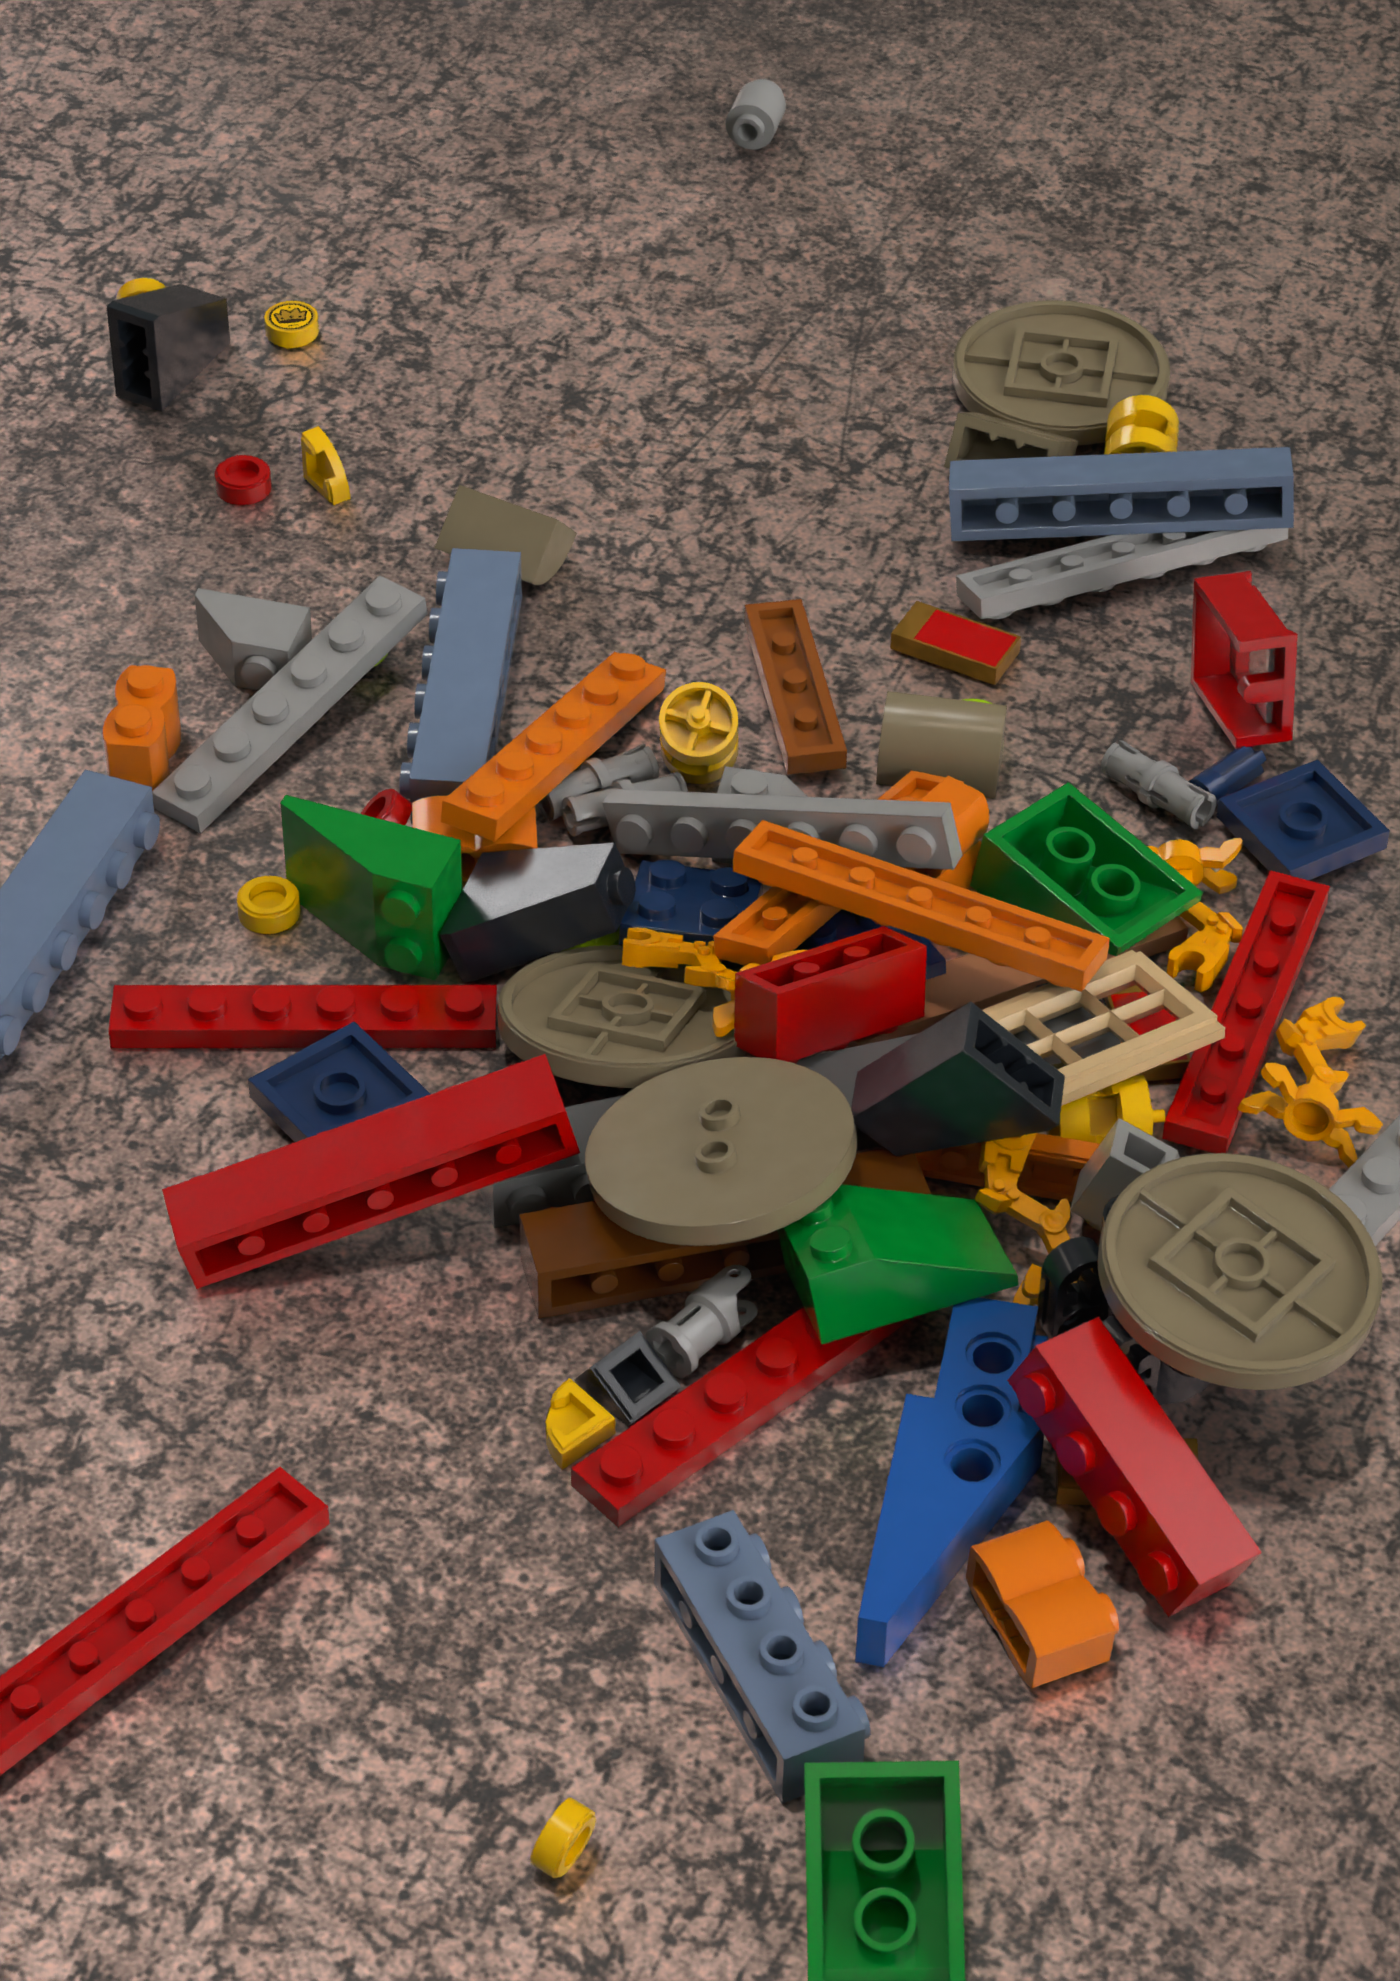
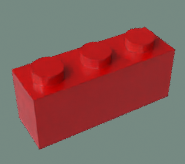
M882 926L735 973L734 1038L735 1042H737V1047L756 1057L778 1059L796 1064L801 1058L822 1051L841 1050L846 1048L849 1042L872 1034L892 1033L898 1029L899 1025L925 1017L927 946L886 926Z

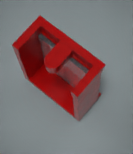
M1251 571L1194 578L1190 683L1235 749L1243 746L1251 747L1293 741L1298 634L1285 627L1257 587L1252 585Z

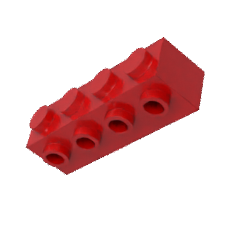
M1099 1317L1036 1345L1007 1380L1017 1394L1021 1407L1037 1423L1056 1451L1062 1467L1073 1476L1096 1510L1102 1526L1113 1535L1137 1570L1140 1581L1145 1589L1154 1595L1168 1617L1231 1585L1262 1553Z

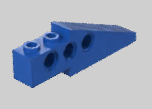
M981 1297L955 1304L952 1310L935 1397L930 1398L906 1394L858 1616L855 1662L881 1667L888 1663L969 1558L970 1547L984 1540L1040 1468L1044 1434L1032 1416L1027 1414L1021 1407L1017 1394L1007 1381L1034 1347L1048 1340L1046 1336L1035 1335L1038 1314L1037 1306Z

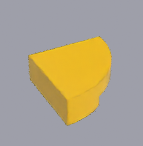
M319 426L302 432L303 477L333 505L351 499L345 470L327 435Z
M571 1378L563 1382L553 1393L546 1416V1444L555 1463L563 1470L615 1435V1417Z

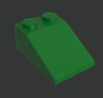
M1069 782L983 835L970 886L982 895L1109 937L1108 954L1118 956L1200 902L1203 895L1200 889Z
M285 795L280 804L286 879L297 887L300 905L376 965L436 981L450 957L439 934L463 890L461 840Z
M841 1184L824 1203L811 1213L777 1230L785 1269L821 1344L1019 1285L1018 1275L978 1203L973 1199Z
M959 1760L804 1763L808 1981H965Z

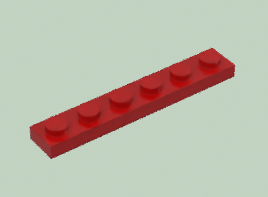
M1269 871L1211 1009L1218 1016L1217 1021L1225 1027V1038L1193 1052L1165 1118L1162 1139L1211 1153H1227L1243 1114L1237 1107L1252 1092L1327 906L1330 886Z
M114 985L108 1029L110 1048H306L352 1022L357 1023L382 1048H496L497 985Z
M802 1307L571 1468V1486L613 1524L620 1527L915 1317L821 1344L804 1307Z
M278 1467L0 1676V1776L329 1525L328 1505L283 1468Z

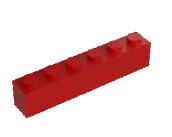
M546 1054L467 1082L450 1086L444 1090L402 1105L385 1109L379 1113L337 1128L323 1131L317 1135L272 1151L258 1154L252 1158L207 1174L193 1177L190 1180L164 1188L162 1192L177 1249L196 1289L571 1157L579 1154L580 1150Z

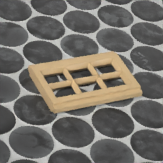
M1133 950L1106 960L1082 992L1069 987H1060L1048 983L983 1010L1012 1034L1027 1030L1037 1039V1041L1027 1046L1043 1059L1055 1055L1066 1065L1057 1069L1065 1075L1061 1106L1225 1038V1027L1217 1021L1218 1016L1141 951L1135 952ZM1134 985H1137L1148 995L1113 1010L1108 1009L1099 1001ZM1083 1007L1094 1017L1055 1034L1043 1024L1045 1021ZM1163 1009L1177 1019L1142 1035L1137 1034L1127 1025ZM1107 1032L1113 1033L1123 1042L1084 1059L1071 1049L1073 1046Z

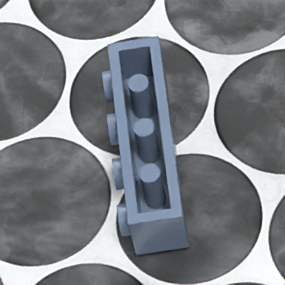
M732 1510L656 1538L654 1584L781 1803L783 1804L805 1795L804 1763L863 1762L865 1739L871 1735L870 1723L865 1709L856 1696L847 1697L837 1681L836 1667L825 1643L821 1640L813 1642L804 1627L802 1609L795 1593L789 1586L781 1588L771 1572L770 1557L760 1536L756 1533L749 1535L735 1511Z

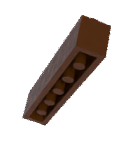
M886 1148L857 1153L852 1168L842 1183L843 1185L931 1195L916 1155L909 1154L896 1157ZM595 1201L519 1214L521 1263L538 1319L694 1291L704 1282L714 1277L719 1271L731 1265H741L748 1268L751 1272V1280L787 1273L777 1230L756 1238L734 1243L691 1246L663 1243L633 1234L611 1221L601 1211ZM732 1274V1275H730V1276H731V1277H737V1276H739V1275H738V1274Z

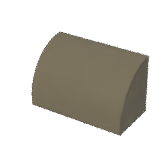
M978 412L958 413L944 467L950 469V461L1074 456L1079 441Z
M459 485L434 548L451 554L452 548L521 552L522 580L534 585H541L549 581L560 569L577 533L557 519Z
M887 691L879 744L876 784L893 786L913 770L941 777L949 775L957 780L964 781V784L982 792L985 798L995 799L1003 758L1007 705Z

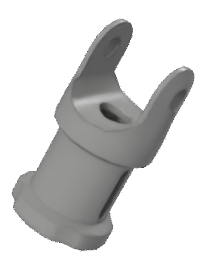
M741 1265L725 1267L710 1280L694 1290L686 1298L685 1308L668 1322L661 1321L646 1332V1340L673 1376L684 1378L698 1368V1359L716 1344H728L756 1317V1305L748 1300H737L736 1296L751 1281V1272L748 1268ZM738 1274L739 1276L731 1277L730 1275ZM738 1312H746L743 1315H738Z

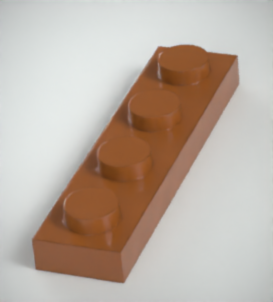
M802 599L745 604L744 624L787 775L846 769L847 748Z

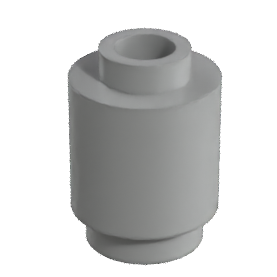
M767 79L749 82L741 88L727 115L725 123L729 137L737 145L755 150L763 148L771 142L786 111V102L781 88L776 83Z

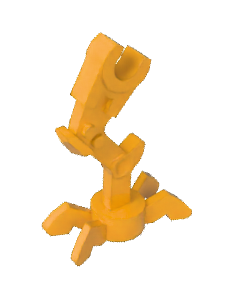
M1242 838L1224 841L1220 848L1208 846L1198 848L1196 844L1182 839L1170 840L1159 848L1147 846L1195 886L1202 882L1219 895L1230 892L1237 886V876L1222 869L1241 850ZM1211 868H1218L1219 870L1215 872ZM1198 902L1179 915V917L1185 919L1198 931L1169 952L1167 974L1174 979L1183 970L1197 971L1194 990L1201 993L1213 985V981L1227 963L1230 941L1240 943L1243 927L1229 912H1218L1216 914L1202 902Z
M628 928L627 938L623 940L622 965L636 968H678L679 964L693 965L685 967L684 983L700 987L720 988L731 992V1001L716 1006L713 1009L712 1027L715 1036L723 1037L734 1029L735 973L737 972L727 969L725 965L721 964L722 959H718L715 956L714 941L708 942V946H706L704 941L685 942L683 941V935L657 932L647 928ZM803 949L796 951H788L785 953L777 954L773 956L772 961L788 957L806 950ZM749 963L742 967L740 971L759 966L760 964Z
M1329 997L1325 1001L1305 1009L1295 1024L1284 1018L1275 1032L1282 1052L1291 1057L1295 1056L1307 1077V1084L1297 1087L1285 1065L1275 1062L1266 1063L1261 1070L1262 1077L1272 1088L1278 1087L1283 1097L1269 1090L1243 1099L1237 1108L1240 1112L1255 1115L1264 1111L1274 1118L1283 1119L1287 1130L1298 1139L1304 1141L1323 1140L1326 1145L1338 1150L1339 1158L1350 1168L1358 1157L1348 1131L1342 1128L1353 1126L1356 1132L1374 1135L1379 1132L1383 1123L1365 1107L1339 1110V1103L1334 1093L1341 1089L1349 1074L1346 1071H1337L1330 1068L1320 1051L1351 1048L1366 1025L1362 1020L1348 1023L1337 1017L1345 1001L1341 997Z
M1036 1133L1021 1135L1017 1139L1004 1138L982 1142L979 1172L984 1173L985 1188L978 1191L975 1201L993 1215L1006 1213L1037 1231L1049 1255L1059 1244L1070 1239L1065 1226L1070 1218L1071 1211L1069 1201L1065 1198L1061 1199L1053 1210L1022 1193L1017 1188V1180L1024 1168ZM1035 1264L1030 1266L1013 1297L1012 1303L1034 1306V1304L1038 1305L1042 1267Z

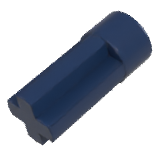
M1243 746L1235 749L1189 780V782L1215 795L1217 806L1219 798L1237 792L1264 773L1261 764L1267 760L1262 750L1254 752L1252 746Z

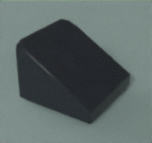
M641 1331L637 1332L574 1379L587 1394L627 1427L681 1387Z

